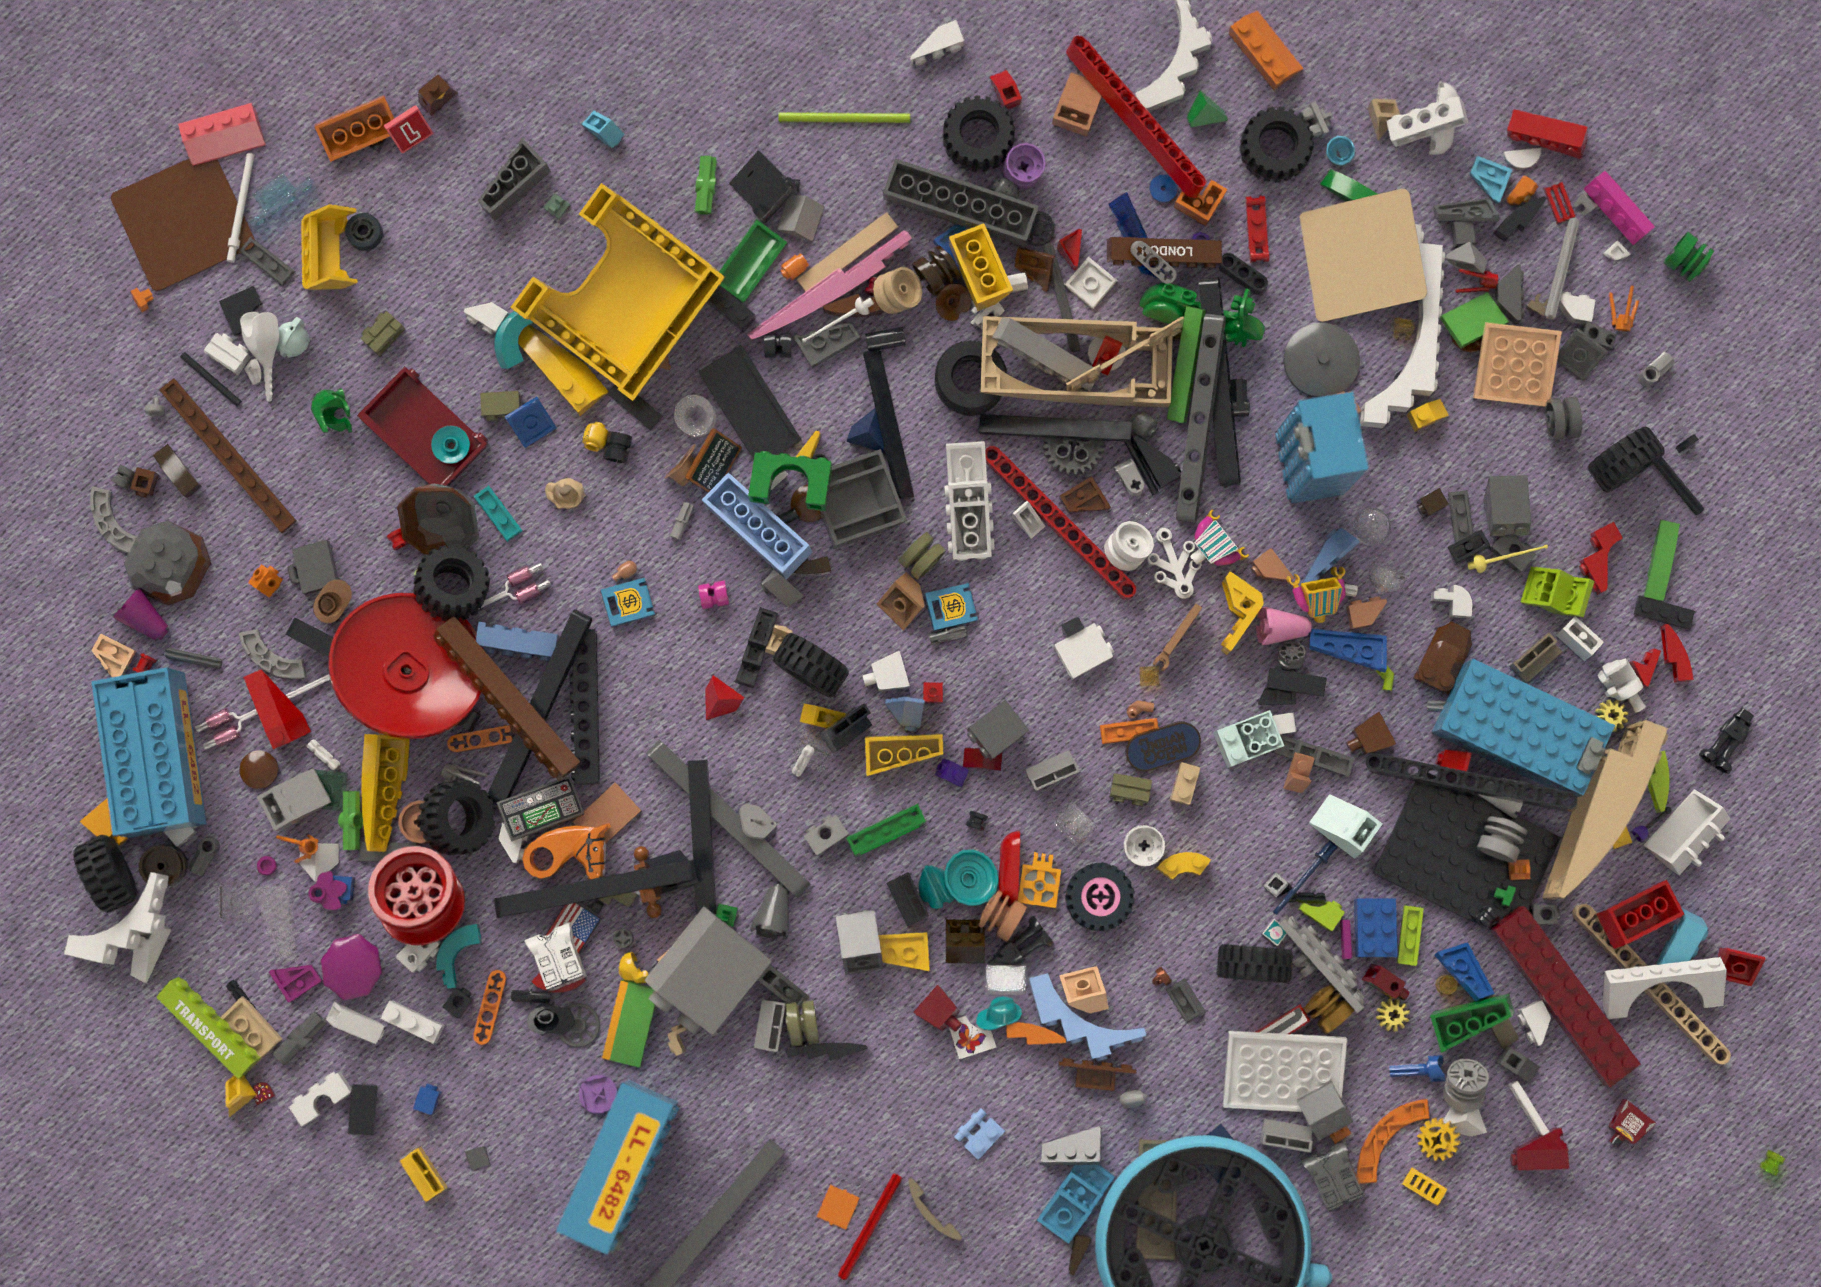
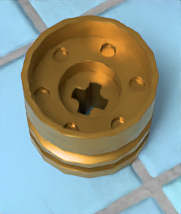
M1332 984L1316 992L1303 1008L1306 1013L1315 1009L1310 1015L1312 1019L1319 1015L1321 1016L1317 1025L1325 1035L1337 1028L1355 1011L1346 999L1338 1001V998L1341 996L1339 991L1332 994L1336 989Z

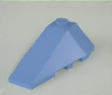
M1340 528L1338 531L1333 529L1326 536L1328 540L1322 546L1302 583L1319 579L1360 541L1343 528Z
M900 697L898 699L885 700L886 707L900 726L905 727V731L916 732V729H920L924 707L923 699Z

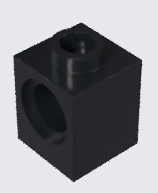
M464 987L462 989L455 988L442 1008L459 1019L474 1000L470 997L472 993ZM457 996H461L464 999V1004L461 1007L455 1005L454 1001Z

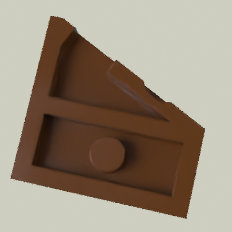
M1019 247L1017 248L1014 267L1020 272L1025 273L1032 282L1038 283L1043 291L1048 292L1055 255Z
M1092 476L1059 496L1069 513L1108 510L1111 508Z

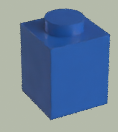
M428 1083L426 1086H420L413 1109L433 1115L441 1095V1091L437 1090L438 1087Z

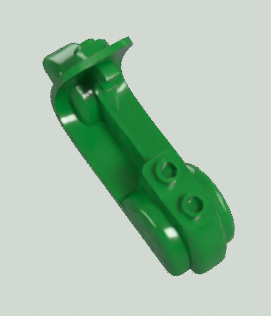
M1159 283L1151 286L1141 296L1139 303L1140 307L1143 308L1142 313L1144 316L1167 324L1174 322L1182 316L1184 317L1186 307L1188 306L1201 309V302L1195 301L1197 297L1196 292L1173 283ZM1250 289L1245 290L1243 298L1238 295L1234 296L1230 308L1238 310V312L1223 310L1226 317L1225 330L1227 342L1234 341L1235 345L1242 342V347L1246 346L1247 339L1262 340L1265 332L1264 324L1258 318L1248 314H1252L1255 303L1252 302L1253 298H1251Z

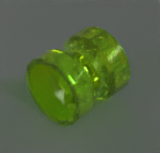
M1768 1150L1765 1154L1767 1159L1762 1161L1759 1167L1777 1177L1779 1165H1783L1786 1159Z

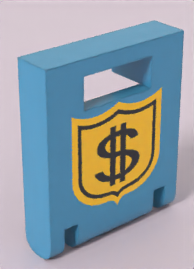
M645 578L600 590L611 627L655 615V611L647 612V609L653 608L647 585L639 586V584L646 582ZM615 597L619 614L612 616L607 599Z
M969 583L924 594L933 631L978 621L977 616L970 618L971 614L976 613L971 591L964 592L963 590L970 587ZM937 601L939 602L943 617L938 620L935 618L932 603Z

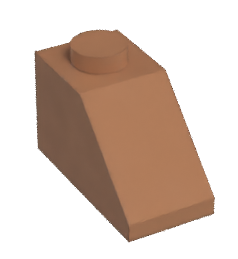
M1272 548L1251 563L1253 566L1251 568L1252 572L1257 577L1261 576L1262 579L1287 582V576H1290L1291 581L1294 579Z

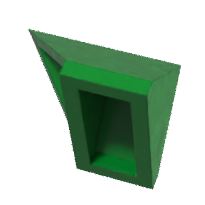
M1201 90L1187 115L1190 127L1228 121L1224 110Z

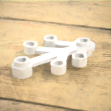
M1161 528L1156 533V540L1163 544L1170 563L1160 559L1156 553L1150 554L1147 562L1152 566L1156 565L1173 573L1176 581L1166 577L1163 571L1155 573L1154 580L1157 583H1163L1173 588L1179 598H1189L1194 591L1191 582L1196 571L1201 568L1202 563L1198 564V568H1194L1192 566L1194 561L1192 560L1189 563L1190 569L1185 579L1182 569L1189 554L1195 549V544L1192 541L1185 542L1182 547L1183 551L1177 560L1170 541L1172 533L1167 528ZM1162 532L1167 533L1168 537L1166 539L1162 538ZM1186 544H1190L1192 549L1187 550ZM1150 557H1156L1157 561L1151 562ZM1157 574H1161L1163 580H1158ZM1186 586L1187 592H1183L1181 587Z

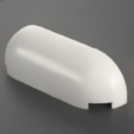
M1439 82L1436 103L1444 102L1449 97H1458L1456 90L1451 85ZM1449 111L1444 112L1441 117L1447 116ZM1455 128L1431 135L1429 154L1438 155L1446 152L1453 143Z

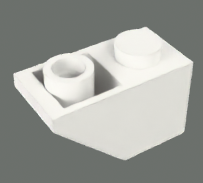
M1562 292L1558 307L1569 322L1577 324L1591 323L1595 300L1590 299V296L1579 295L1577 297L1572 296L1569 292Z
M492 302L465 308L463 311L467 316L466 320L474 325L479 321L483 326L482 329L491 335L493 332H497L502 321L509 315L507 311Z
M502 823L499 840L512 862L519 864V860H523L525 849L521 848V844L523 845L524 841H528L529 835L511 842L504 823Z
M1537 1000L1518 1009L1519 1015L1517 1017L1522 1026L1525 1025L1526 1028L1531 1030L1526 1033L1529 1042L1539 1046L1543 1043L1551 1017L1543 1000Z

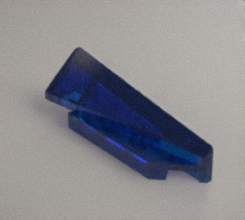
M1127 192L1108 204L1118 219L1116 225L1122 237L1148 238ZM1144 265L1138 267L1140 273L1157 278Z

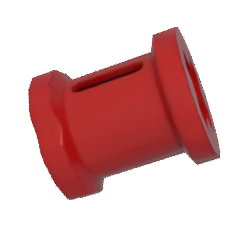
M141 653L137 666L132 669L138 673L150 671L153 663L157 662L156 659Z

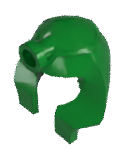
M342 388L338 389V391L324 389L318 392L312 400L311 411L324 433H328L327 427L338 432H342L347 429L348 433L352 432V425L348 418L337 419L334 417V413L339 408L344 410L347 417L350 416V409Z

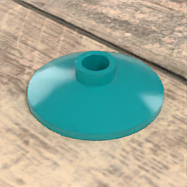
M445 426L434 434L431 447L437 459L444 463L453 464L466 457L469 452L470 441L468 435L461 428ZM450 443L455 444L453 449L448 448Z

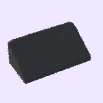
M1481 529L1447 548L1455 564L1458 565L1474 557V555L1489 549L1491 545Z

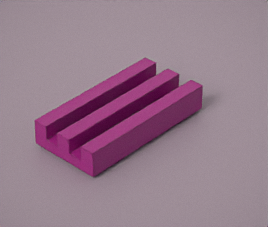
M1340 920L1342 959H1352L1350 921Z

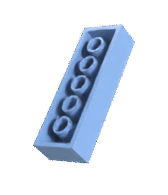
M727 473L702 499L703 503L780 575L787 579L813 551L801 537L764 504L750 502L748 497L749 491L731 474Z

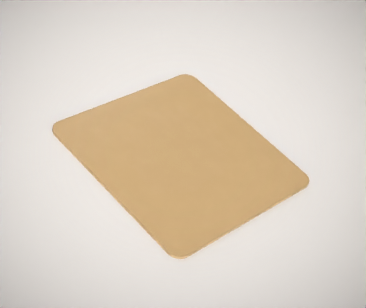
M1398 189L1303 212L1300 215L1315 313L1319 321L1325 322L1422 300L1426 297L1427 287L1410 193L1406 189Z

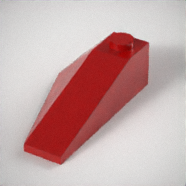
M262 669L243 677L273 749L311 732L304 714Z

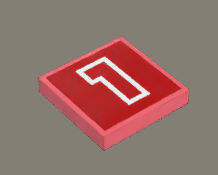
M416 105L384 125L402 154L434 134Z

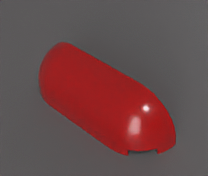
M1020 831L1009 833L1000 845L998 890L1002 892L1000 897L1002 901L1006 895L1009 896L1007 905L1010 907L1015 901H1018Z

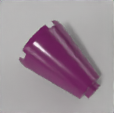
M140 589L136 590L124 603L121 610L119 609L113 616L115 620L153 640L157 638L162 640L169 632L166 630L168 627L166 622Z

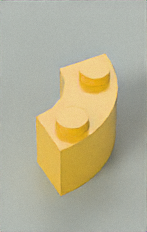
M1182 852L1166 858L1155 869L1170 880L1183 872L1200 876L1211 859L1194 852Z

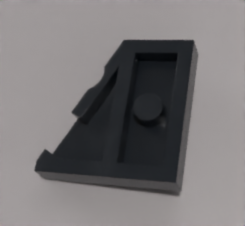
M1280 666L1274 667V669L1285 670ZM1265 686L1258 705H1295L1296 693L1266 688Z

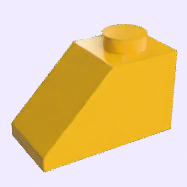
M1441 399L1411 410L1406 416L1416 432L1449 415Z

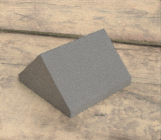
M791 195L786 201L777 230L813 242L824 206L807 196Z

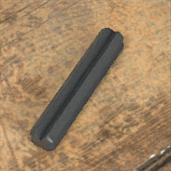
M167 648L165 651V657L168 659L220 669L222 666V659L172 648Z

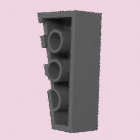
M523 138L519 141L515 151H512L506 164L500 168L494 181L490 182L478 199L483 210L494 221L551 172L547 163Z

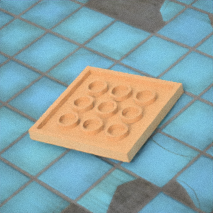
M1485 322L1473 398L1545 406L1547 399H1551L1562 331Z

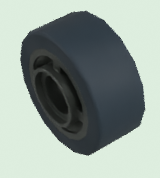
M358 213L347 221L345 235L350 244L356 249L370 251L380 244L383 237V229L373 215ZM362 229H368L366 235H360Z

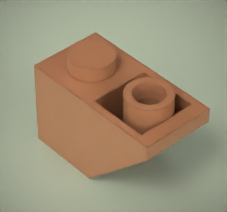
M1374 597L1365 603H1362V600L1350 602L1351 605L1346 607L1350 630L1371 626L1386 605L1387 599L1381 600L1380 597Z

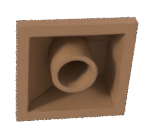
M905 572L892 584L876 605L902 630H905L924 608L921 587Z

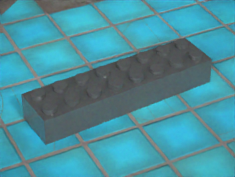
M896 158L883 191V200L970 229L985 224L989 235L1024 247L1027 246L1039 209L1037 205Z

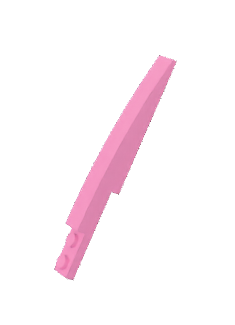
M902 231L844 273L843 270L838 268L747 334L748 337L755 339L772 332L847 293L883 269L885 265L881 260L889 259L894 255L893 252L895 250L906 247L909 244L908 241L912 239L908 232Z

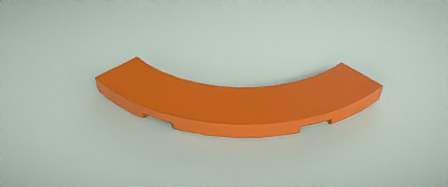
M1428 1099L1412 1101L1395 1108L1381 1118L1372 1128L1363 1143L1357 1163L1356 1174L1361 1184L1377 1182V1167L1380 1154L1384 1146H1386L1398 1130L1413 1122L1429 1119Z

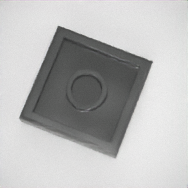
M1577 328L1560 348L1557 361L1584 381L1608 351Z

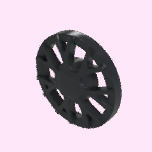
M1038 211L1037 220L1029 237L1031 241L1028 240V244L1042 246L1053 238L1055 224L1050 215ZM1042 215L1047 218L1045 222L1039 221ZM1051 224L1052 229H1045L1044 225ZM1044 232L1049 235L1046 240L1041 236ZM1033 236H1039V241L1032 242Z

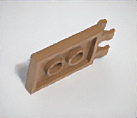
M1195 604L1152 665L1155 666L1158 661H1161L1163 663L1162 672L1169 666V655L1201 611V606Z

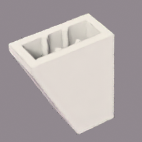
M336 1002L333 1003L326 1018L333 1027L374 1044L381 1040L384 1034L383 1024Z

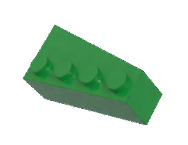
M1505 994L1437 1010L1430 1016L1442 1053L1480 1032L1512 1017L1515 1012L1510 994Z

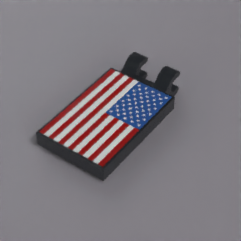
M596 900L592 909L583 904V902L564 905L545 935H549L556 927L570 922L573 930L574 944L578 954H580L602 920L597 915L604 906V903Z

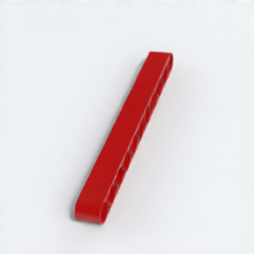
M1080 35L1073 37L1066 50L1069 59L1185 195L1190 198H1197L1206 185L1205 177L1088 40Z
M996 446L986 448V464L1024 502L1028 501L1037 515L1119 597L1125 600L1131 599L1136 593V585L1119 568L1115 567L1108 560L1107 556ZM989 452H995L997 454V459L990 460L988 459L987 454ZM1003 465H1007L1011 471L1005 474L1001 472L1000 468ZM1022 479L1024 485L1017 487L1014 484V480ZM1035 492L1038 498L1032 501L1027 497V494ZM1047 505L1051 508V512L1044 514L1041 511V507ZM1056 519H1062L1065 525L1063 527H1057L1054 524V521ZM1075 532L1078 535V539L1071 541L1068 538V533ZM1087 545L1091 548L1092 552L1084 554L1081 547ZM1102 559L1105 562V566L1098 568L1095 565V560ZM1109 573H1116L1119 577L1118 580L1111 581L1108 577ZM1122 587H1131L1132 594L1125 595L1122 592Z

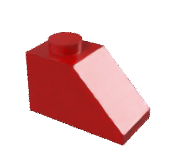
M1445 749L1441 754L1438 753L1435 764L1467 771L1471 753Z

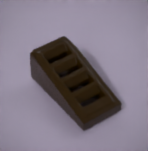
M1079 1234L1074 1236L1068 1268L1070 1275L1074 1276L1090 1245L1091 1237Z

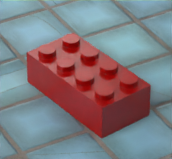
M1664 880L1608 907L1596 915L1613 949H1616L1685 914L1668 881Z

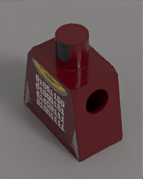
M1622 1099L1608 1125L1615 1132L1609 1142L1616 1148H1619L1624 1141L1634 1145L1657 1123L1631 1102Z

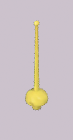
M1548 545L1487 560L1484 556L1477 554L1474 555V561L1468 563L1469 570L1476 569L1478 573H1483L1488 563L1543 548L1547 549Z

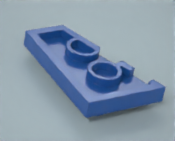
M1468 942L1439 951L1434 955L1476 1002L1492 997L1495 994Z

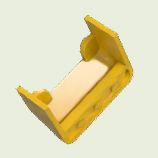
M328 204L303 217L301 223L302 285L304 289H344L357 283V279L349 278L345 270H340V234L345 231L348 221L347 216L356 213V208Z

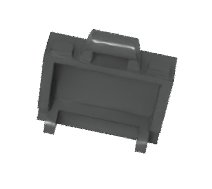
M329 540L292 549L295 563L287 567L290 582L300 583L303 594L321 591L328 582L340 579L337 575L332 553L333 548Z

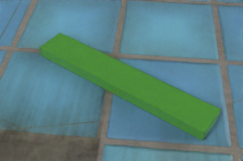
M1188 306L1185 310L1171 392V404L1167 416L1168 420L1187 423L1206 310Z

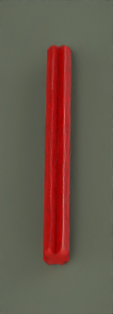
M894 1173L891 1176L838 1273L839 1278L843 1280L848 1279L902 1180V1177Z

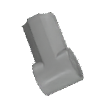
M1663 352L1640 372L1638 376L1639 383L1645 387L1653 385L1675 364L1674 358L1670 354ZM1646 373L1652 376V380L1646 377Z

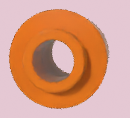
M802 254L794 255L781 265L782 270L780 272L786 280L790 278L793 281L807 270L806 267L809 264Z

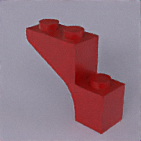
M1615 522L1590 534L1592 546L1599 551L1579 561L1581 573L1594 581L1592 592H1596L1597 595L1608 588V552L1617 541L1623 539Z

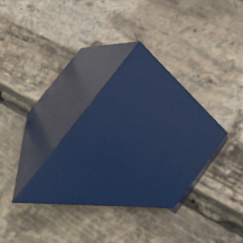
M874 408L851 426L846 442L875 451L881 449L883 453L884 443L876 409Z

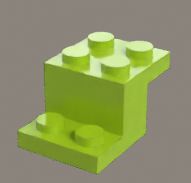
M1531 566L1520 603L1539 606L1554 614L1584 618L1594 581L1587 578L1574 577L1559 569Z

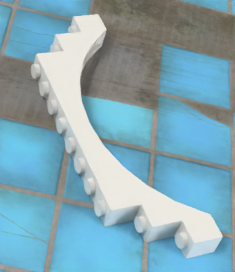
M1415 224L1427 295L1424 299L1418 300L1419 324L1416 342L1409 361L1399 377L1386 390L1361 407L1360 426L1383 428L1389 423L1390 411L1407 412L1413 406V395L1430 396L1437 389L1438 381L1435 379V372L1438 371L1439 362L1436 361V354L1439 353L1440 344L1437 343V336L1440 335L1441 331L1438 318L1441 317L1442 313L1439 300L1442 299L1443 288H1440V283L1444 277V270H1441V266L1444 263L1445 252H1442L1443 245L1422 243L1424 232L1421 231V225Z

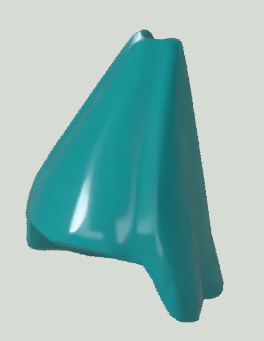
M926 865L918 882L919 895L923 902L929 903L931 908L939 909L943 907L944 902L951 903L955 898L950 895L945 885V870L932 865Z

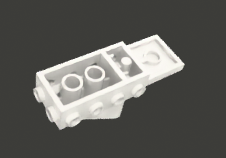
M985 442L946 444L948 486H944L945 497L949 499V504H946V516H950V523H947V534H951V541H948V552L952 553L953 560L957 559L959 561L969 558L986 559L987 557H992L991 550H994V538H990V531H993V520H989V513H992V501H988V494H991V483H987Z

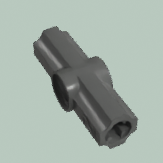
M314 1011L301 1026H297L287 1036L288 1039L273 1055L280 1063L286 1065L299 1051L305 1049L304 1046L308 1042L313 1041V1037L327 1022L320 1014Z

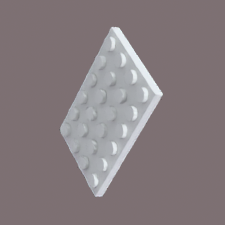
M1229 1031L1223 1108L1302 1112L1297 1099L1329 1082L1333 1083L1342 1098L1346 1037Z

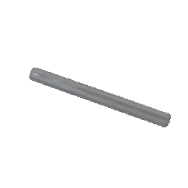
M1570 218L1568 220L1544 314L1549 320L1556 318L1580 223L1577 218Z

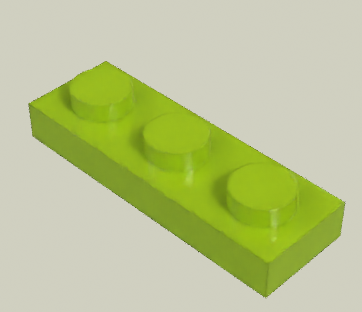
M1403 906L1396 962L1398 964L1417 966L1424 908Z

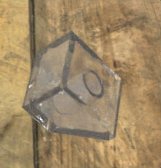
M1070 801L1053 818L1055 820L1054 826L1060 832L1064 830L1069 835L1067 839L1074 846L1076 844L1081 846L1099 829L1073 801Z

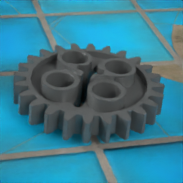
M1044 438L1043 442L1046 445H1043V450L1047 451L1044 453V456L1050 457L1048 464L1054 463V470L1059 467L1060 474L1066 470L1067 476L1074 472L1075 477H1077L1078 471L1085 475V469L1091 472V465L1097 467L1098 463L1096 460H1102V456L1099 454H1104V449L1100 448L1105 446L1104 441L1089 440L1083 442L1077 439L1073 461H1069L1071 445L1074 439ZM1066 450L1068 454L1066 456H1060L1058 454V451ZM1079 453H1083L1086 455V458L1080 460L1076 456Z

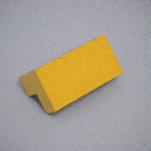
M422 1147L415 1149L399 1161L425 1202L448 1188Z

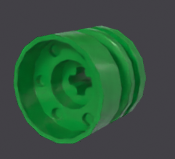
M1689 231L1680 239L1673 248L1675 251L1671 256L1668 255L1663 263L1673 271L1681 265L1683 268L1679 275L1682 277L1689 271L1690 273L1686 280L1691 282L1709 264L1714 250L1709 248L1705 253H1702L1707 245L1704 243L1697 249L1695 245L1698 238Z

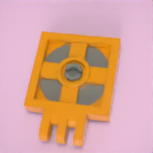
M1034 852L1032 865H1022L1018 902L1056 908L1061 869L1052 868L1053 855L1049 854L1048 862H1045L1046 854L1042 853L1041 861H1038V853Z

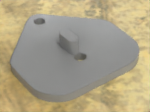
M744 804L739 810L742 830L750 838L764 839L777 826L776 822L759 806Z

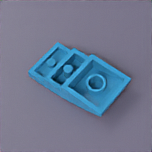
M1074 1165L1037 1218V1221L1069 1244L1115 1176L1101 1165Z

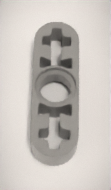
M1136 241L1132 244L1131 254L1159 280L1170 284L1176 279L1175 269L1146 243ZM1138 246L1143 247L1142 250L1148 254L1146 257L1141 253H1137ZM1157 257V266L1150 267L1149 260ZM1161 268L1169 272V278L1164 277L1165 275L1160 271Z

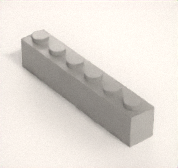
M1002 317L992 337L998 341L997 344L1005 349L1009 347L1013 350L1012 353L1021 358L1023 356L1026 357L1028 363L1036 367L1038 365L1043 367V372L1058 376L1057 380L1065 384L1094 368L1011 318ZM1095 382L1091 384L1085 383L1078 392H1090Z

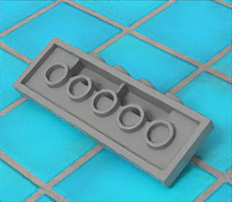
M1287 914L1283 916L1279 923L1282 929L1355 1011L1359 1013L1364 1008L1365 997L1359 989H1353L1357 985L1356 979L1358 977L1351 969L1347 970L1343 966L1344 961L1339 955H1333L1330 951V945L1325 940L1321 941L1316 936L1318 932L1312 925L1308 927L1305 923L1299 928V922L1295 917H1289Z

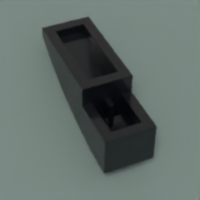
M1544 196L1521 206L1512 212L1493 234L1505 242L1516 228L1522 232L1547 198Z

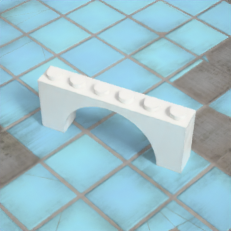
M1719 957L1605 971L1603 1009L1608 1019L1625 1018L1628 1016L1631 1004L1639 994L1653 985L1668 981L1684 982L1695 987L1698 990V995L1704 1008L1723 1006L1726 968Z

